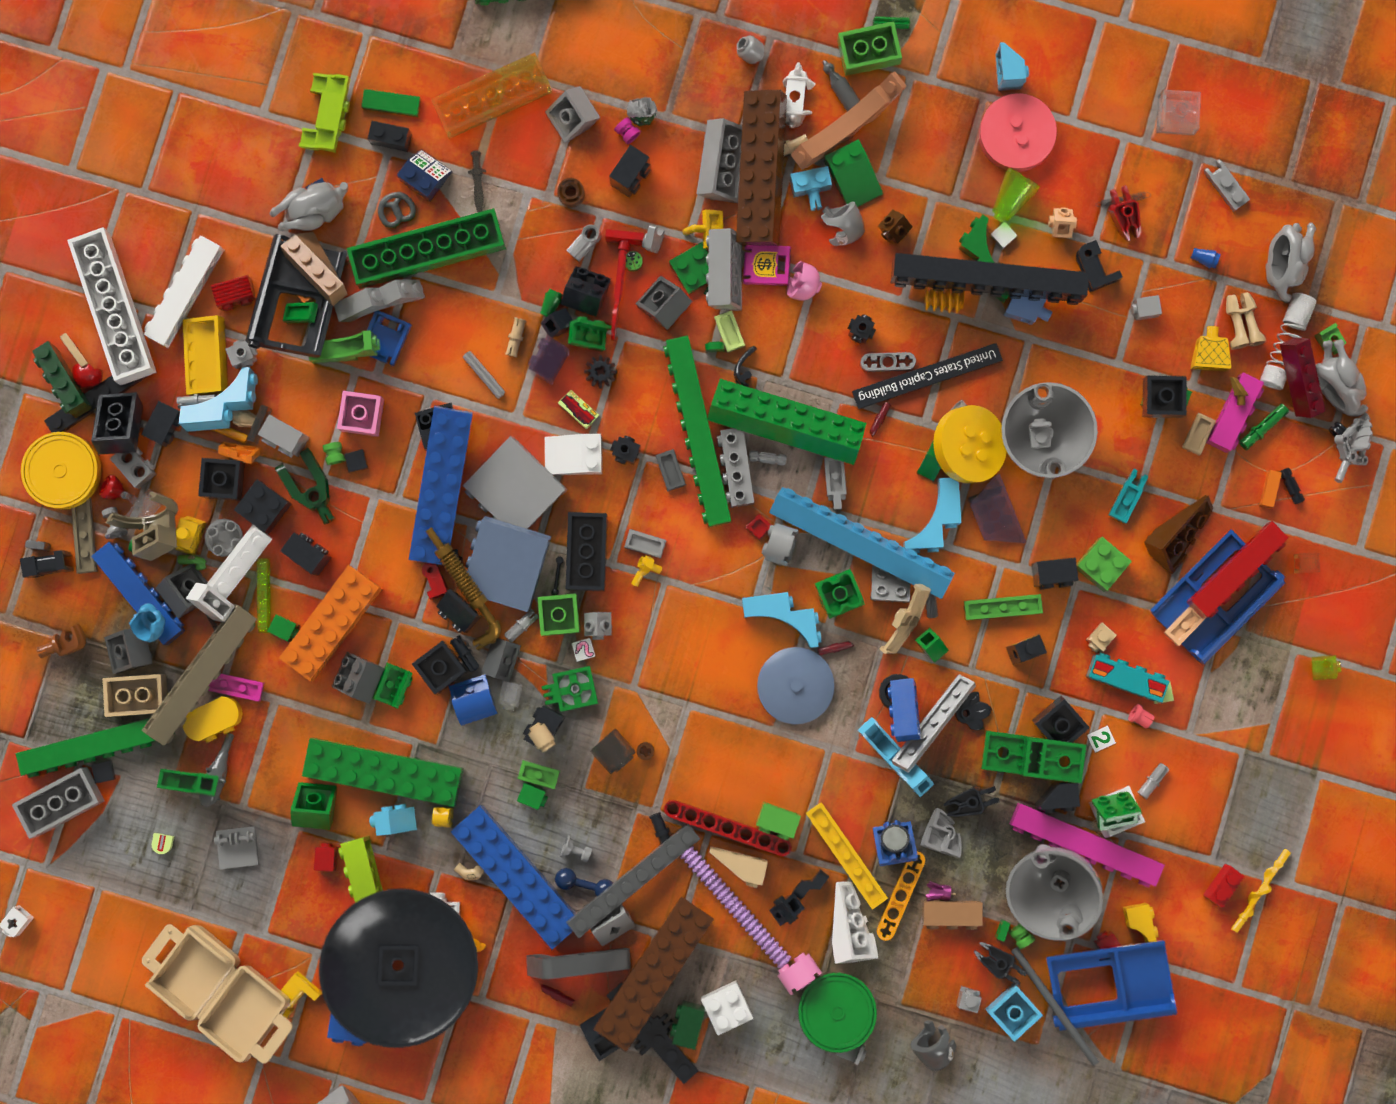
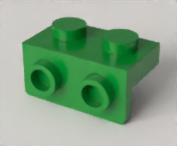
M577 317V319L570 322L568 344L604 351L606 333L611 330L612 326L605 324L606 322L589 321L587 317Z
M387 662L372 698L398 709L399 705H402L405 700L404 693L406 688L412 683V672Z

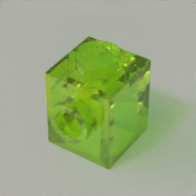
M1336 655L1312 657L1313 680L1337 679L1338 673H1341L1340 661H1336Z

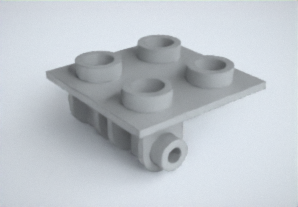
M872 565L870 599L874 601L910 603V583Z
M254 826L216 831L214 843L218 848L220 869L258 865Z

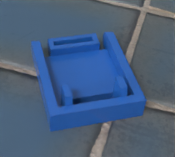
M379 310L375 311L367 330H371L377 336V339H380L381 348L377 350L378 356L370 357L386 364L391 357L390 365L395 366L412 325ZM384 318L398 323L397 331L382 325Z

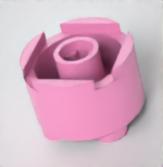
M803 952L794 959L796 963L791 966L786 964L778 970L780 974L777 977L790 996L794 994L792 991L794 988L798 991L814 980L815 973H818V975L822 974L810 954L805 955Z

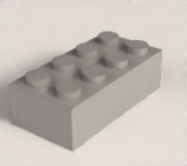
M83 767L17 801L12 806L28 838L32 839L103 803L105 800L95 784L88 767Z

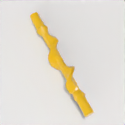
M1284 849L1279 858L1275 860L1274 866L1266 869L1263 884L1257 892L1250 893L1247 908L1238 915L1239 917L1231 930L1238 933L1248 917L1254 915L1253 908L1260 897L1272 891L1270 882L1278 870L1284 866V863L1291 854L1290 851Z

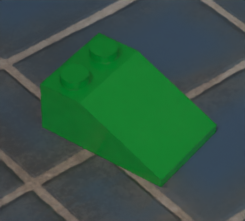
M859 139L824 157V163L828 166L829 173L845 204L855 202L857 207L883 195L872 165Z

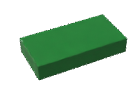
M314 302L286 303L283 322L314 323L318 304Z

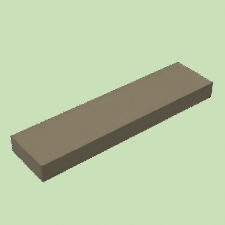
M89 498L82 505L71 508L77 574L97 572V563L91 557L96 553L92 500Z

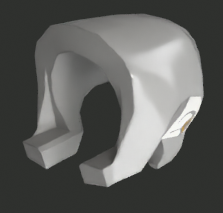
M850 202L838 208L830 209L827 206L823 209L822 212L824 214L821 218L826 225L839 227L844 230L837 232L833 239H829L833 246L848 245L858 240L864 234V222L855 202Z

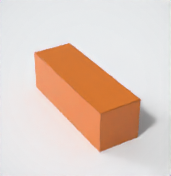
M1267 471L1259 506L1274 507L1281 472Z

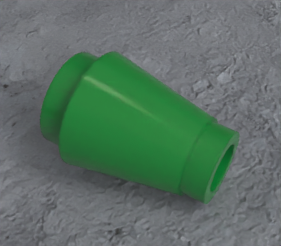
M549 288L548 292H545L540 314L547 317L554 313L561 303L563 294Z

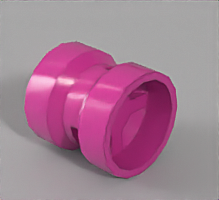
M628 117L623 119L614 129L618 135H622L623 141L626 144L633 142L641 133L637 127L632 125V121Z

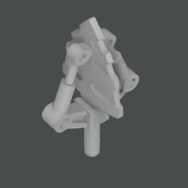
M1367 412L1361 417L1355 418L1351 427H1348L1342 435L1335 436L1334 441L1337 444L1336 448L1339 450V459L1342 461L1335 477L1337 483H1342L1349 465L1368 464V457L1365 455L1366 450L1371 446L1370 440L1373 436L1371 427L1373 426L1369 421L1371 419Z

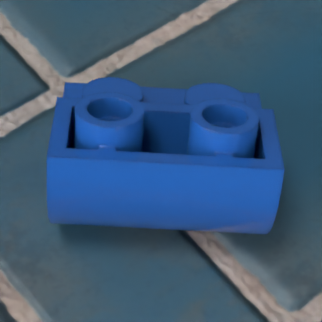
M486 675L449 686L452 704L461 726L498 714Z

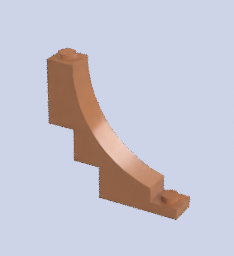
M896 72L891 73L881 85L875 87L843 116L812 138L801 143L791 154V157L802 170L822 160L826 155L832 153L839 144L851 139L861 127L874 121L907 87Z

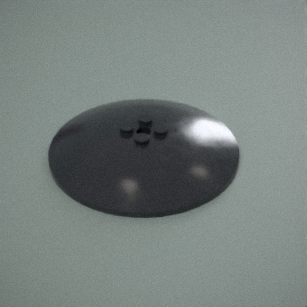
M404 888L388 889L370 894L346 909L329 930L323 943L319 960L320 987L326 1005L333 1017L355 1037L373 1045L391 1048L409 1047L427 1042L451 1027L470 1002L478 975V956L475 942L461 916L450 905L434 895ZM401 960L404 965L402 969L395 970L392 968L393 962Z

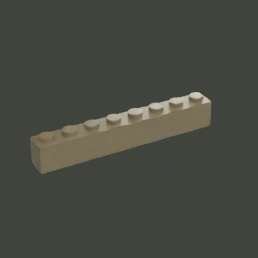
M234 604L235 607L227 620L218 625L141 730L163 746L173 740L174 732L178 727L180 728L184 725L187 719L185 717L197 707V701L201 695L204 696L208 692L211 681L219 677L222 666L229 663L233 657V651L243 644L244 636L247 632L250 633L254 629L257 619L240 606Z

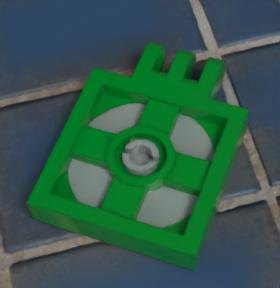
M591 666L552 674L554 684L541 686L542 690L550 689L549 693L543 694L544 698L552 697V700L545 701V705L559 703L560 712L598 704Z

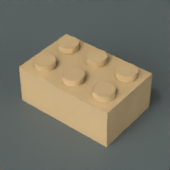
M166 674L103 678L105 717L154 714L167 696Z

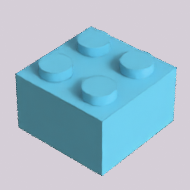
M1014 983L985 1008L1014 1042L1043 1016Z

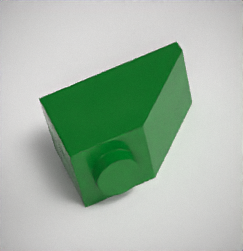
M933 439L917 474L934 482L941 467L935 456Z

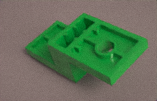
M986 731L981 769L1082 784L1087 745ZM1001 747L1008 749V755L1005 758H1000L998 755V750ZM1062 756L1069 758V764L1066 767H1062L1059 764V759Z

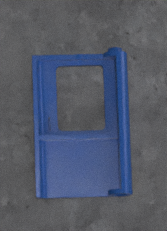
M1231 529L1150 610L1152 615L1167 629L1189 607L1187 601L1202 587V583L1235 550L1239 551L1245 545L1244 541ZM1262 564L1258 568L1262 575L1261 578L1228 611H1224L1219 606L1217 608L1219 611L1212 618L1207 617L1182 642L1184 648L1204 665L1285 584V577L1278 570L1273 571L1267 565Z

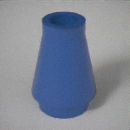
M1194 248L1191 259L1210 269L1211 267L1216 269L1221 254L1215 250Z

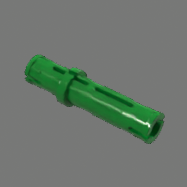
M1282 403L1279 404L1274 411L1256 427L1253 426L1250 432L1239 441L1241 447L1249 450L1254 443L1262 440L1264 434L1289 413L1288 408Z

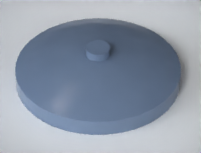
M791 647L776 652L764 663L758 676L757 690L763 707L771 716L788 724H804L818 718L830 705L834 694V678L829 665L820 655L806 648Z

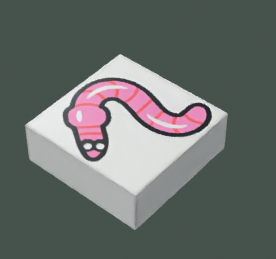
M590 638L572 643L577 662L595 657Z

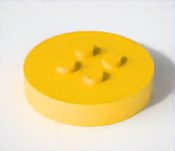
M969 405L953 409L942 417L934 433V452L938 464L955 481L976 483L988 480L1001 469L1005 461L1007 451L1002 440V424L986 408Z
M53 432L38 438L27 449L21 464L22 482L29 495L42 505L60 510L78 507L91 498L99 486L102 474L100 458L93 446L83 438L67 432Z

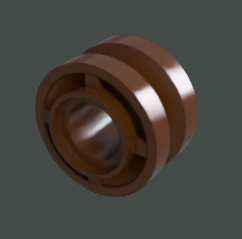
M567 178L558 186V197L564 206L573 208L583 202L585 192L579 180ZM569 189H574L576 194L569 197L566 195V192Z

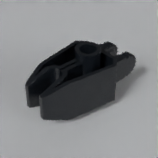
M974 786L955 795L943 805L957 804L959 808L948 812L947 816L960 817L982 814L987 806L1000 802L999 797L985 801L983 795L996 791L995 786L985 789Z
M980 942V945L989 950L990 955L984 957L975 950L974 953L980 962L998 979L1007 978L1019 986V980L1009 975L1010 971L1014 968L1019 974L1026 976L1027 972L1016 965L1015 957L990 944Z

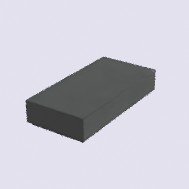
M674 449L657 454L656 458L667 491L686 486Z

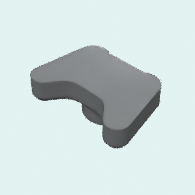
M649 226L643 238L642 247L650 252L658 253L665 230L658 229L657 226Z

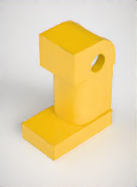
M299 971L281 989L290 998V1005L283 1013V1016L287 1019L295 1010L293 1006L304 993L314 1001L322 995V991Z

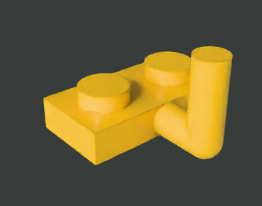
M702 211L703 225H691L683 229V234L688 236L694 232L703 233V249H709L706 237L709 235L710 229H723V211Z

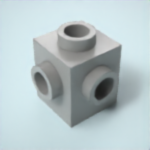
M243 339L234 342L233 346L225 349L231 365L235 369L251 367L254 365L253 362L257 361L255 356L258 354L257 349L249 347L248 343Z
M611 612L584 613L585 636H592V640H604V636H612Z

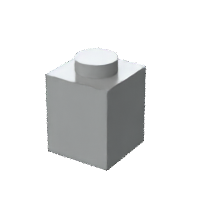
M1159 295L1136 298L1133 304H1131L1132 316H1135L1136 320L1159 317L1162 314Z

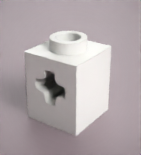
M18 905L10 910L0 923V927L6 936L14 938L20 936L34 917Z

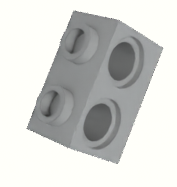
M138 447L136 452L131 453L132 460L129 463L125 461V457L129 453L113 455L110 460L135 488H142L157 475L153 470L155 466L148 459L145 461L141 455L143 453ZM143 467L145 473L142 477H138L137 472Z

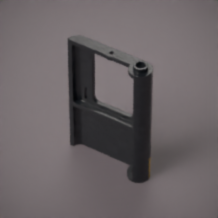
M276 234L272 239L245 341L249 347L255 349L262 347L319 358L333 306L284 256L281 245L290 238ZM323 249L339 279H341L347 251L338 252ZM282 293L315 299L318 304L315 322L310 324L304 346L268 339L279 296Z

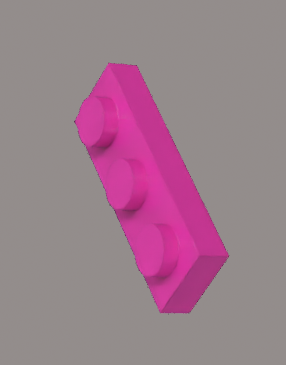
M221 673L216 680L211 681L208 691L261 702L265 683Z

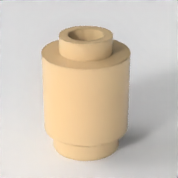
M538 722L529 728L531 732L528 735L538 750L541 749L542 752H545L556 744L554 742L555 738L545 724L540 725Z

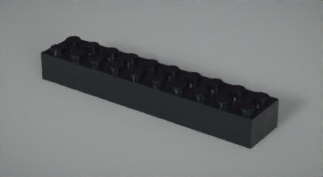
M895 253L892 261L890 283L895 284V287L901 288L911 285L915 289L930 287L934 291L950 289L953 293L970 291L972 295L990 293L992 297L1009 295L1011 299L1029 297L1028 300L1030 301L1048 299L1050 303L1067 301L1069 305H1078L1088 294L1089 272Z

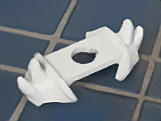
M798 62L795 69L783 80V86L786 87L787 95L786 125L790 128L799 127L805 116L812 114L810 110H803L805 87L807 86V90H810L815 86V83L808 78L807 73L803 71L801 64ZM792 91L800 93V98L796 102H792L789 97Z

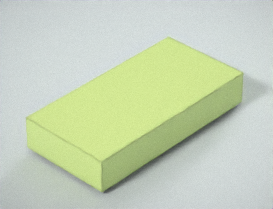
M732 310L715 316L714 319L727 353L745 347Z

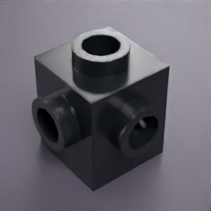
M864 314L862 316L857 315L856 319L852 318L847 328L850 330L848 336L860 344L862 342L866 343L868 338L872 340L876 331L873 328L875 323L872 322V318ZM859 325L866 327V329L860 330Z
M624 436V438L619 437L618 441L614 440L610 450L613 451L612 456L616 457L615 461L624 465L626 462L634 465L641 445L634 443L635 439ZM628 448V451L622 452V449Z
M792 893L785 898L783 895L773 902L775 905L769 911L781 926L786 922L790 925L798 919L797 915L805 908L796 895Z

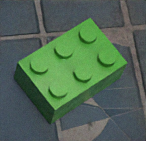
M894 21L838 33L837 42L845 76L901 64L902 54Z

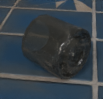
M615 728L590 752L612 774L614 771L618 772L634 758L632 755L636 753V750Z

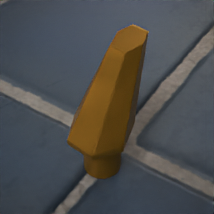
M1230 377L1234 396H1237V405L1244 406L1245 396H1248V393L1237 378Z

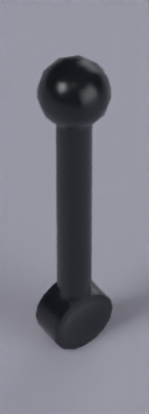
M561 556L556 558V576L554 589L551 591L553 596L559 593L557 588L560 568L564 561Z

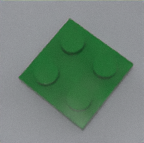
M702 242L669 261L688 295L707 284L706 275L709 273V266L706 263V256L709 253L706 249H703Z

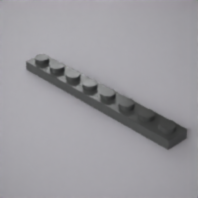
M685 824L566 921V923L577 937L580 938L699 841L700 838L689 824Z

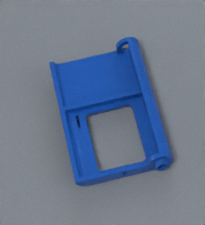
M1164 940L1046 957L1053 997L1076 1029L1177 1015ZM1107 965L1112 966L1118 996L1116 1000L1068 1007L1063 1005L1058 973ZM1057 1015L1053 1016L1055 1028L1059 1027V1031L1067 1030Z

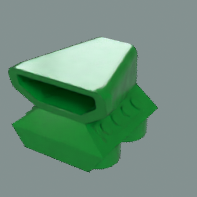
M851 569L815 583L818 597L829 619L865 605Z

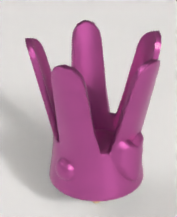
M931 881L927 884L929 888H932L929 891L930 894L926 895V898L932 899L927 901H950L951 895H956L951 893V886L939 885Z

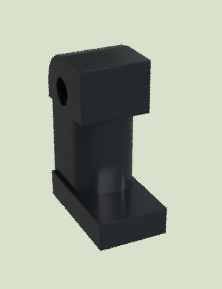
M1097 240L1084 244L1076 253V261L1081 272H1089V293L1118 282L1123 278L1120 270L1106 276L1099 259V255L1102 252Z
M58 550L54 551V555L20 558L23 578H36L48 574L74 571L73 567L65 566L64 557L71 556V552Z

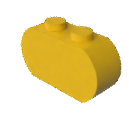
M231 697L217 698L194 709L192 712L190 711L185 717L187 719L183 725V730L192 740H205L206 743L217 739V734L223 732L225 735L235 730L234 726L238 725L242 719L241 705Z

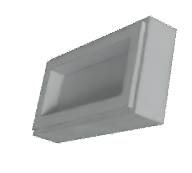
M630 529L624 548L661 559L666 540Z

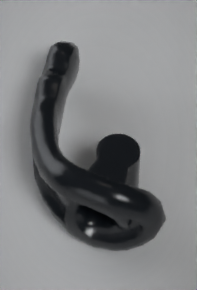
M756 346L748 349L738 360L734 369V379L737 384L749 387V384L745 381L749 380L752 374L750 371H746L740 375V367L757 350Z

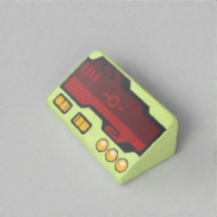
M572 390L558 402V405L586 429L599 416Z

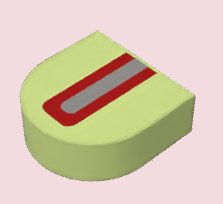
M154 833L152 849L158 854L169 852L173 845L174 836Z

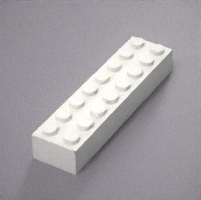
M103 227L67 240L114 381L121 386L157 373L110 233Z

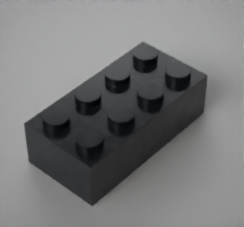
M568 512L566 590L605 591L607 513Z

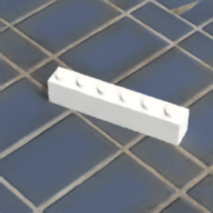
M201 235L198 239L194 240L191 246L192 251L183 259V266L180 272H176L174 275L172 286L165 291L163 295L164 300L161 305L159 304L155 308L152 321H149L144 328L145 336L166 348H169L183 323V319L188 315L224 251L221 246Z

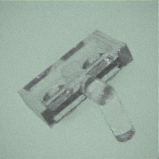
M148 489L140 499L126 491L121 494L123 499L128 500L134 505L125 515L127 517L152 516L162 504L149 500L152 497L149 495V492L152 491L151 489Z

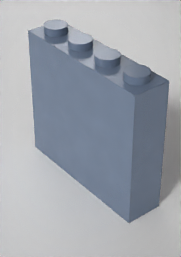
M485 516L482 521H478L476 526L478 535L477 539L474 538L470 549L473 550V553L466 562L467 573H470L469 576H472L471 579H474L473 582H476L475 585H478L477 588H480L479 591H482L481 594H484L487 600L528 612L532 606L551 536Z

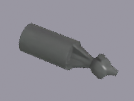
M824 60L823 70L826 74L830 75L831 88L848 112L860 99L846 78L834 72V65Z

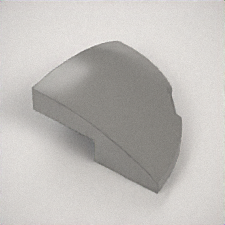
M935 808L925 829L920 846L960 858L962 851L960 833L955 832L952 826L955 822L950 816H947L946 812Z

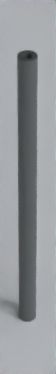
M1018 947L1014 948L1011 951L1027 972V975L1092 1066H1095L1099 1063V1060Z

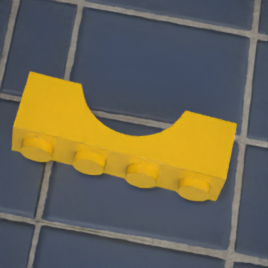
M1147 903L1123 907L1126 926L1138 930L1143 935L1145 943L1156 941L1159 935L1157 927L1153 926L1152 919L1155 918L1153 908L1149 907Z

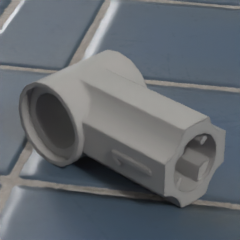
M594 225L585 226L582 233L566 251L580 262L593 245L599 242L601 238L600 231ZM589 231H596V236L593 239L587 238Z

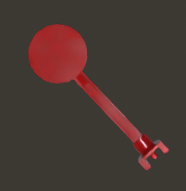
M606 229V242L618 243L619 251L614 292L615 304L611 327L612 341L616 340L619 303L622 298L627 252H629L630 245L642 246L644 233Z

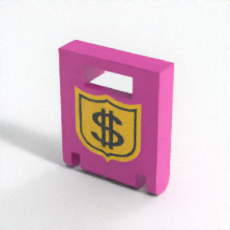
M745 245V250L752 251V253H745L743 276L750 277V279H743V284L789 286L790 246ZM778 256L779 258H786L785 274H778Z

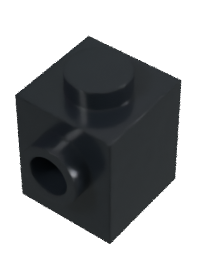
M564 308L551 313L541 322V325L549 338L552 339L565 334L569 330L570 322L573 319L567 309Z

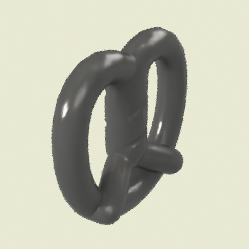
M393 192L386 195L378 205L379 218L383 225L388 228H394L400 225L401 222L410 221L416 214L414 202L408 195L402 192ZM396 198L393 202H388L389 200ZM402 199L410 207V214L407 216H403L398 205ZM384 207L392 208L396 217L394 222H389L385 218Z

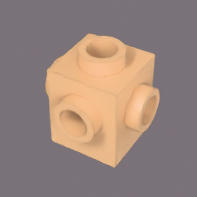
M1054 208L1053 215L1049 216L1048 226L1052 228L1053 237L1072 238L1073 228L1076 229L1077 217H1074L1073 209Z

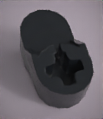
M820 869L812 880H800L792 893L801 900L810 889H821L829 875Z

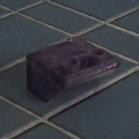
M547 335L545 339L542 338L537 346L539 351L536 356L532 355L528 365L532 375L552 385L570 351L567 347Z

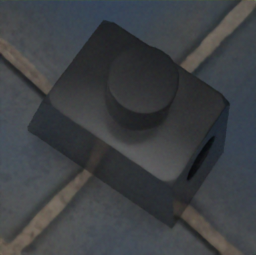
M1040 634L1006 647L1013 665L1047 653Z

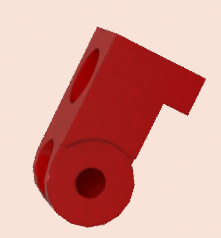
M425 563L422 567V574L428 579L431 590L427 592L430 600H434L444 596L448 588L439 566Z

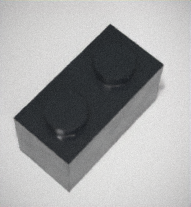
M371 121L368 140L371 145L408 152L412 133L409 128Z
M158 401L141 435L167 447L174 439L175 435L173 433L176 427L180 426V411Z

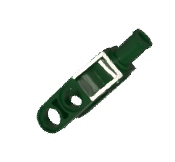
M306 448L300 452V455L317 482L316 486L309 488L305 493H301L294 483L295 479L288 473L283 463L275 467V470L291 497L312 511H317L324 525L330 523L329 520L333 521L335 519L327 506L330 501L329 482L310 449ZM318 492L319 499L312 502V494Z

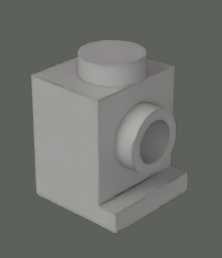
M961 986L956 1003L957 1007L978 1013L982 999L979 996L980 991Z

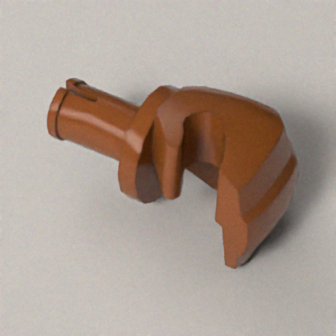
M79 624L71 627L72 640L69 639V631L67 630L62 631L60 636L58 634L53 635L52 642L37 647V652L45 650V652L38 654V656L42 659L57 653L62 657L83 649L86 644V637L82 627Z

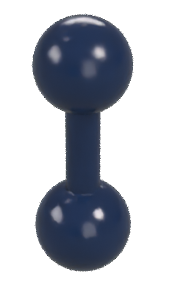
M562 868L555 875V883L560 889L569 890L575 885L595 891L596 897L613 884L609 879H602L597 884L576 877L575 872L569 868Z

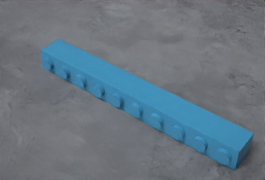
M782 487L770 509V514L912 585H925L931 589L930 594L940 599L943 598L955 574L948 567L940 566L934 563L932 559L922 557L916 554L914 550L906 549L896 541L888 540L878 532L870 531L864 528L862 524L854 523L844 515L836 514L826 506L818 505L810 498L796 494L792 489Z

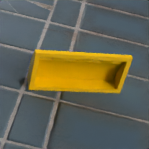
M216 315L183 319L186 395L222 393L228 388L224 317Z

